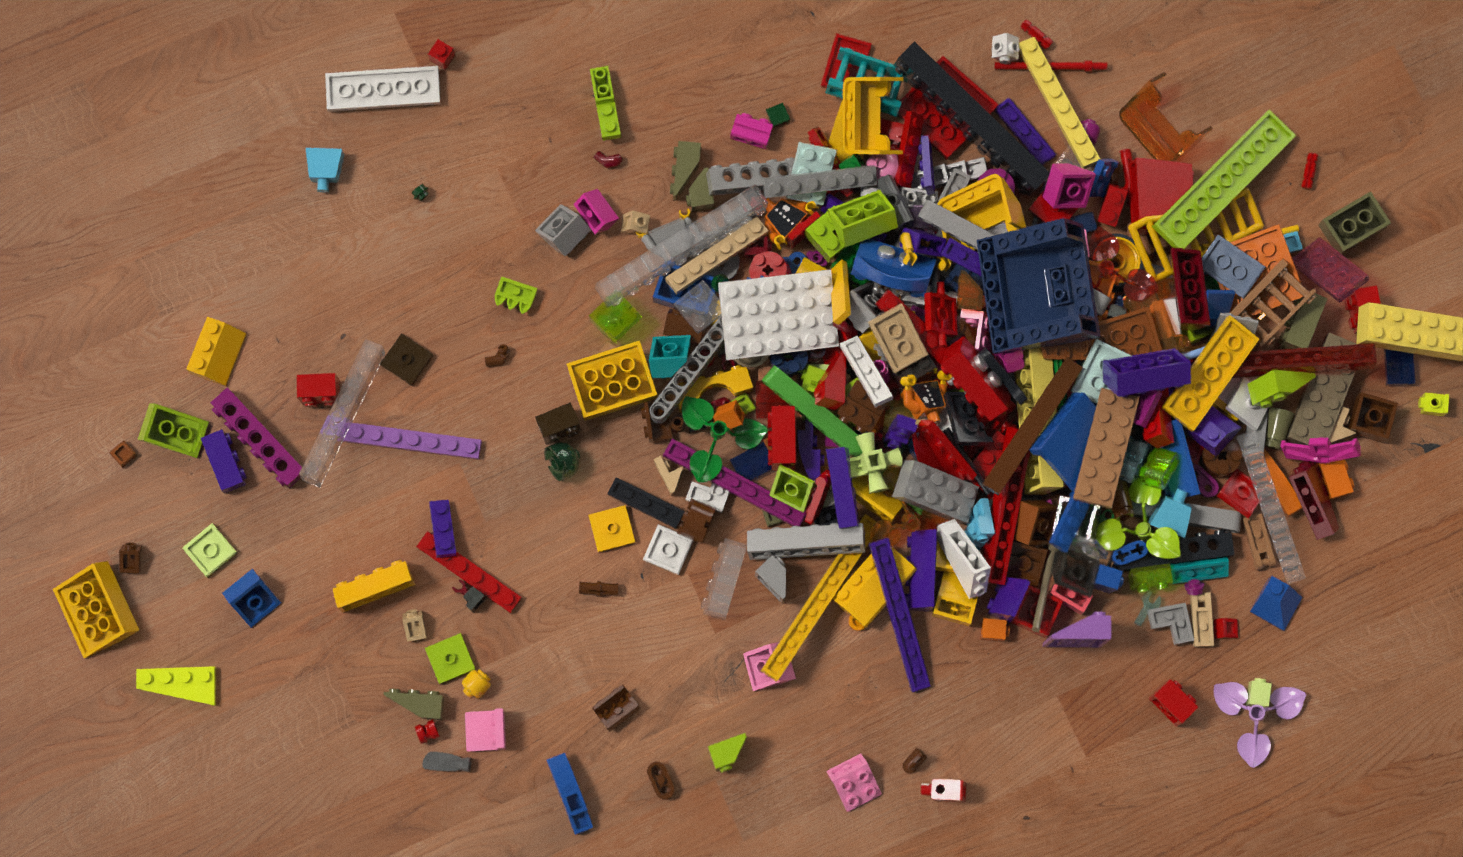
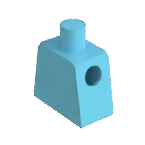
M306 148L308 174L311 182H318V192H329V183H337L339 181L344 159L343 150Z
M1177 488L1173 498L1164 495L1149 518V524L1157 528H1172L1178 536L1185 538L1192 510L1190 504L1184 502L1188 492Z

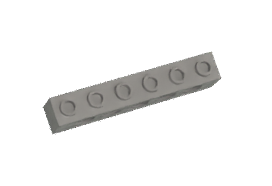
M787 158L779 162L773 159L766 161V163L753 161L749 162L748 165L734 163L729 165V167H722V165L712 166L706 173L709 195L764 190V177L761 176L760 172H766L769 177L782 176L779 170H784L787 175H791L795 158ZM742 174H748L750 176V180L744 179L742 177ZM723 176H730L732 181L727 182Z

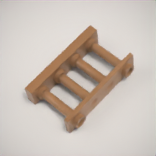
M1284 259L1230 312L1234 316L1250 317L1245 308L1250 303L1252 305L1255 304L1277 325L1268 334L1258 324L1256 333L1263 339L1259 344L1261 347L1264 344L1268 346L1275 339L1273 335L1305 302L1310 304L1316 297L1314 293L1317 290L1315 288L1309 292L1288 272L1286 266L1289 263ZM1277 275L1280 278L1283 277L1304 297L1297 306L1274 286L1273 280ZM1263 290L1269 291L1290 311L1283 320L1260 299L1259 294Z

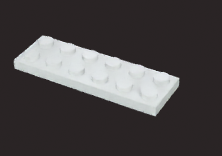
M438 66L325 73L328 112L440 104Z

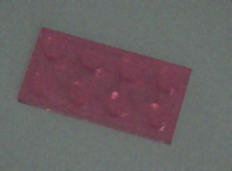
M1320 237L1292 258L1295 267L1339 303L1369 281V277L1365 272Z

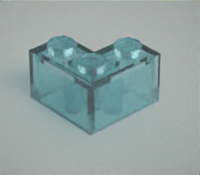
M1130 436L1119 479L1133 483L1139 478L1150 443Z

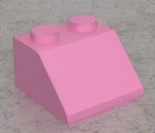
M771 643L743 653L753 691L796 679L791 662L777 682L760 671L778 643Z

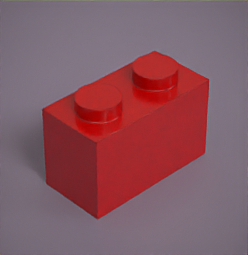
M1109 183L1097 218L1098 222L1116 227L1128 189Z

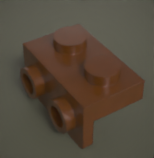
M644 402L641 414L642 419L647 421V426H644L645 438L649 437L650 443L671 440L672 433L669 417L663 423H655L650 416V408L653 403ZM657 409L653 414L660 417L664 414V411Z
M624 685L615 688L611 694L599 700L592 707L609 732L641 709Z

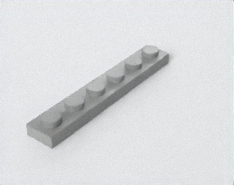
M875 165L763 178L765 198L877 185Z

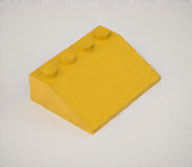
M640 340L566 363L584 421L657 398V392Z
M108 561L91 564L53 589L83 658L94 655L139 631Z

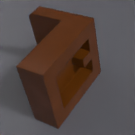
M134 542L122 545L119 550L120 573H140L142 545H137Z

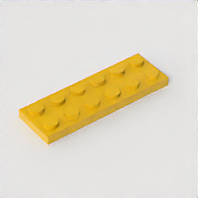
M1231 315L1227 316L1192 364L1191 384H1185L1179 388L1176 387L1162 408L1187 429L1194 431L1259 341V338Z

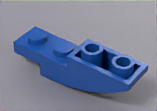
M562 753L546 759L574 834L576 835L593 828L586 804L566 754Z

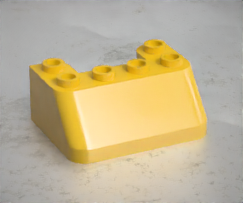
M992 174L947 195L937 203L984 230L991 229L1005 222L1008 232L1026 228L1019 201L1004 178L998 174ZM942 231L943 237L947 238L946 243L949 240V238H951L961 243L962 245L976 251L975 248L965 244L964 242Z

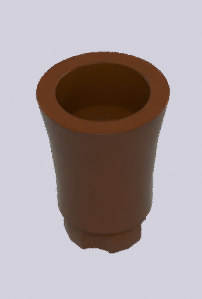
M1120 476L1111 509L1115 519L1120 521L1134 516L1128 481L1125 476Z

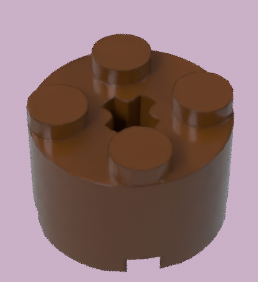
M1231 439L1217 456L1203 448L1200 464L1211 477H1227L1239 467L1242 452L1239 445ZM1219 455H1223V459L1219 460Z
M691 498L687 507L689 511L685 510L681 520L684 524H680L677 534L703 543L714 518L716 508Z

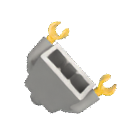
M687 208V215H682L681 210H679V219L650 230L647 233L639 234L637 231L635 232L650 252L657 257H664L665 259L672 257L675 265L679 266L686 263L683 252L690 250L695 229L690 218V209Z

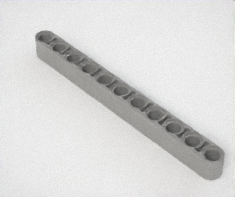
M926 200L917 216L921 220L977 250L976 240L994 236L990 232L930 200ZM1093 289L1097 315L1102 316L1111 298Z

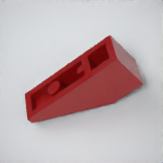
M843 351L833 358L814 390L815 405L836 410L845 403L846 356Z

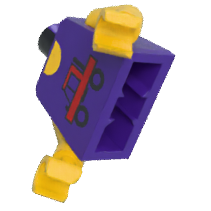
M904 228L900 233V247H903L906 253L902 260L905 265L910 261L911 266H913L918 258L915 253L937 256L941 260L937 264L940 271H947L951 267L952 262L941 256L947 238L910 228Z

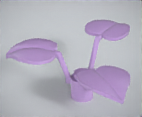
M1228 682L1214 685L1215 701L1224 713L1236 715L1239 713L1240 708L1249 711V717L1254 721V734H1243L1237 743L1240 756L1250 767H1256L1261 764L1270 752L1271 744L1268 736L1265 734L1257 735L1258 722L1264 718L1265 712L1276 709L1279 717L1292 719L1302 709L1306 697L1305 692L1292 687L1278 688L1270 695V701L1274 706L1263 708L1257 704L1252 707L1243 705L1248 699V693L1245 687L1239 683Z

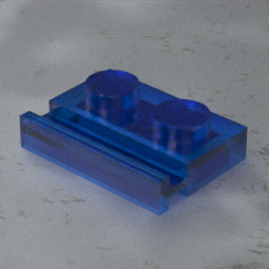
M1384 349L1386 385H1414V354Z
M764 442L730 459L736 473L750 481L772 470V466H768V449Z

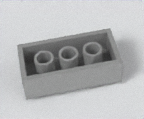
M904 460L892 497L945 519H955L957 523H968L979 486L916 460Z

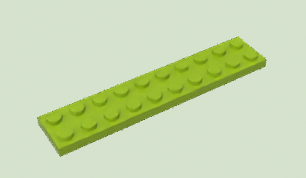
M1269 109L1152 227L1172 247L1184 249L1296 135Z

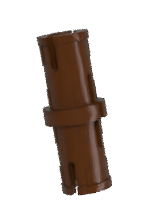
M580 581L579 594H596L599 597L601 595L618 596L619 584L601 583V581H597V583Z

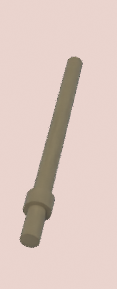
M1052 544L1048 545V558L1032 626V631L1034 632L1040 631L1055 558L1059 554V549Z

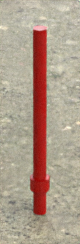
M1084 60V62H1048L1052 70H1084V72L1107 70V62H1092V60ZM994 62V69L1029 70L1025 62H1011L1009 64Z

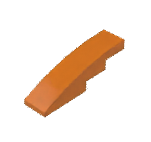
M1265 448L1262 458L1245 456L1254 467V472L1265 484L1268 493L1288 517L1303 509L1294 488Z

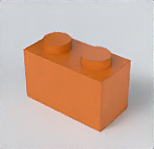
M1346 460L1318 463L1330 500L1344 497L1354 492V482L1348 476Z

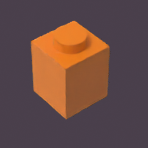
M737 400L717 407L713 421H723L729 429L743 424L745 414Z
M983 618L980 640L1004 642L1006 637H1009L1010 625H1006L1007 620Z

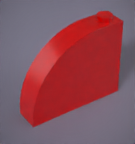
M1138 157L1128 164L1131 224L1146 216L1164 215L1193 186L1194 172L1192 171V164ZM1146 225L1137 229L1140 236L1149 235Z

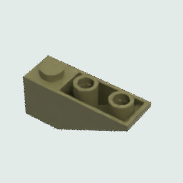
M678 141V147H674L673 158H677L676 165H672V176H675L674 183L670 184V194H673L674 201L678 199L699 167L701 143Z
M389 689V692H383L384 696L422 719L442 720L444 696L439 695L438 691H428V694H420L419 690H408V693H400V689Z

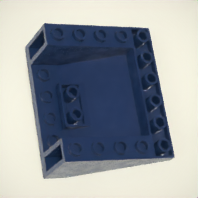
M1061 218L976 240L993 353L999 354L1101 338L1083 224Z

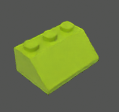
M881 190L827 209L837 236L845 247L898 228L895 208Z

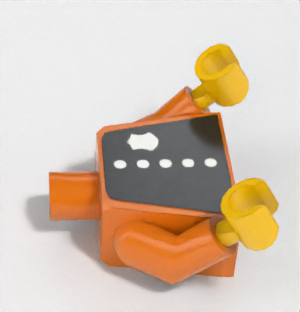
M767 198L762 203V208L768 212L764 217V226L768 229L766 236L780 250L781 243L788 244L787 235L801 221L807 219L808 213L810 215L814 213L812 211L813 208L818 209L819 207L813 201L803 202L781 198L775 204Z
M940 370L937 374L938 379L941 380L940 383L938 380L916 383L914 375L902 377L900 382L905 388L900 396L903 399L904 406L911 411L915 419L927 418L928 420H933L936 425L940 424L939 414L946 408L944 394L947 392L948 386L946 380H950L952 375H946Z

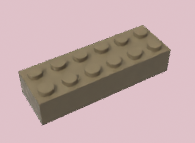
M1328 333L1324 337L1311 373H1315L1316 377L1305 385L1290 424L1286 442L1308 445L1310 438H1330L1365 349L1364 346L1357 345L1332 333Z

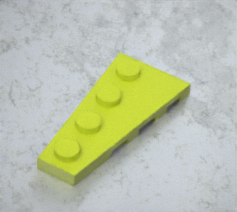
M216 667L136 669V689L216 706Z

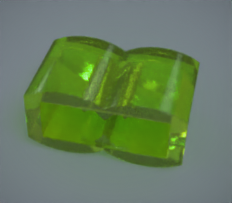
M1155 448L1150 452L1147 462L1139 470L1141 483L1157 489H1165L1171 475L1174 474L1179 465L1178 453L1162 448Z

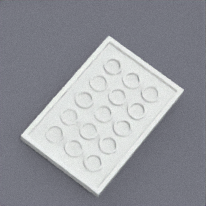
M831 270L718 283L726 360L839 346L837 328L832 324L831 293L833 291Z

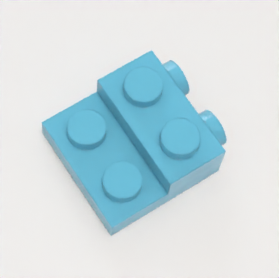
M981 498L972 509L969 521L966 523L968 527L964 530L978 551L995 534L988 498Z

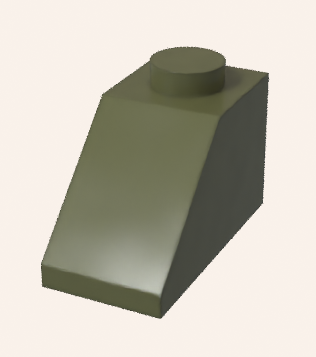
M708 167L702 170L689 188V195H686L687 207L691 206L692 212L714 208L713 196L709 195L706 173L708 172Z

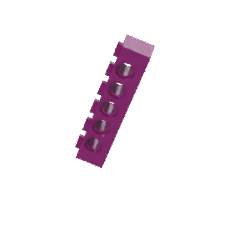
M228 387L210 402L214 406L211 410L219 418L223 416L227 420L224 424L231 431L235 429L240 434L237 438L244 445L248 443L252 447L250 452L257 459L261 457L265 461L262 465L270 473L274 471L278 475L275 479L283 487L287 485L291 488L307 473ZM230 408H236V413L234 415H227V411ZM244 421H248V428L244 430L240 429V424ZM261 435V441L253 443L254 436ZM271 448L274 449V455L266 457V451ZM286 462L287 468L284 471H279V464Z

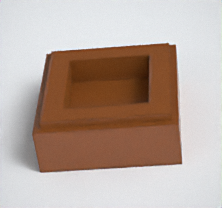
M124 440L109 452L122 468L137 456Z

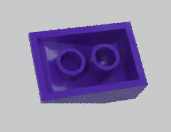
M1006 577L1005 585L997 584L994 590L997 592L995 599L991 598L987 605V609H990L988 615L999 620H1007L1009 624L1015 618L1030 581Z

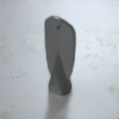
M429 752L424 757L422 766L426 770H462L470 772L472 759L470 757L461 758L442 752Z

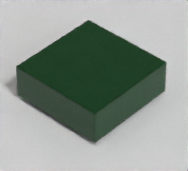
M783 103L766 109V114L771 124H773V128L790 121Z

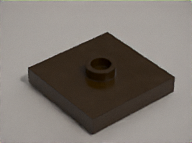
M401 333L381 361L380 366L412 386L433 357V354Z

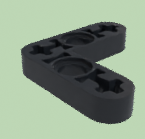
M986 347L983 348L978 354L983 357L990 369L1000 377L1002 383L1020 406L1028 400L1026 395Z

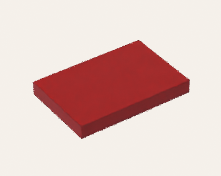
M836 33L820 87L827 88L829 79H836L841 60L837 59L840 47L850 48L855 52L869 56L872 43ZM849 63L843 82L848 77H856L859 66Z

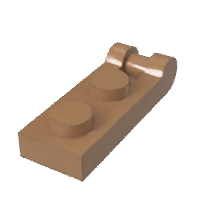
M1262 513L1252 515L1249 519L1247 517L1242 518L1255 569L1261 570L1265 566H1276ZM1266 553L1267 558L1261 559L1260 554Z

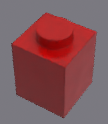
M437 39L428 53L429 60L444 70L447 69L456 55L453 47Z

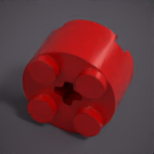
M767 251L754 256L750 264L749 273L751 279L760 278L761 275L764 277L791 274V268L779 254Z

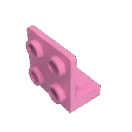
M961 310L960 317L967 324H971V327L978 328L975 350L980 352L986 347L991 351L992 344L988 315L982 311Z
M503 708L495 709V711L465 713L467 751L506 750Z
M862 754L826 771L847 812L881 795L871 769Z

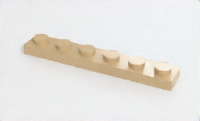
M758 217L754 218L665 277V281L677 295L767 235L768 229Z

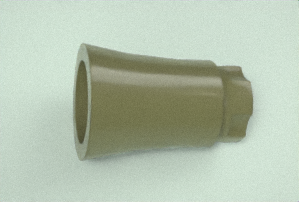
M1269 407L1265 447L1282 450L1280 446L1281 441H1286L1295 413Z

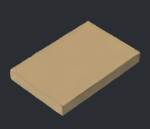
M899 304L868 321L893 373H897L928 355L903 304Z

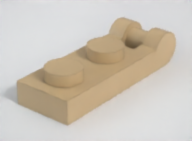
M1205 592L1202 595H1190L1192 633L1194 637L1193 647H1213L1210 592ZM1198 602H1204V607H1198Z

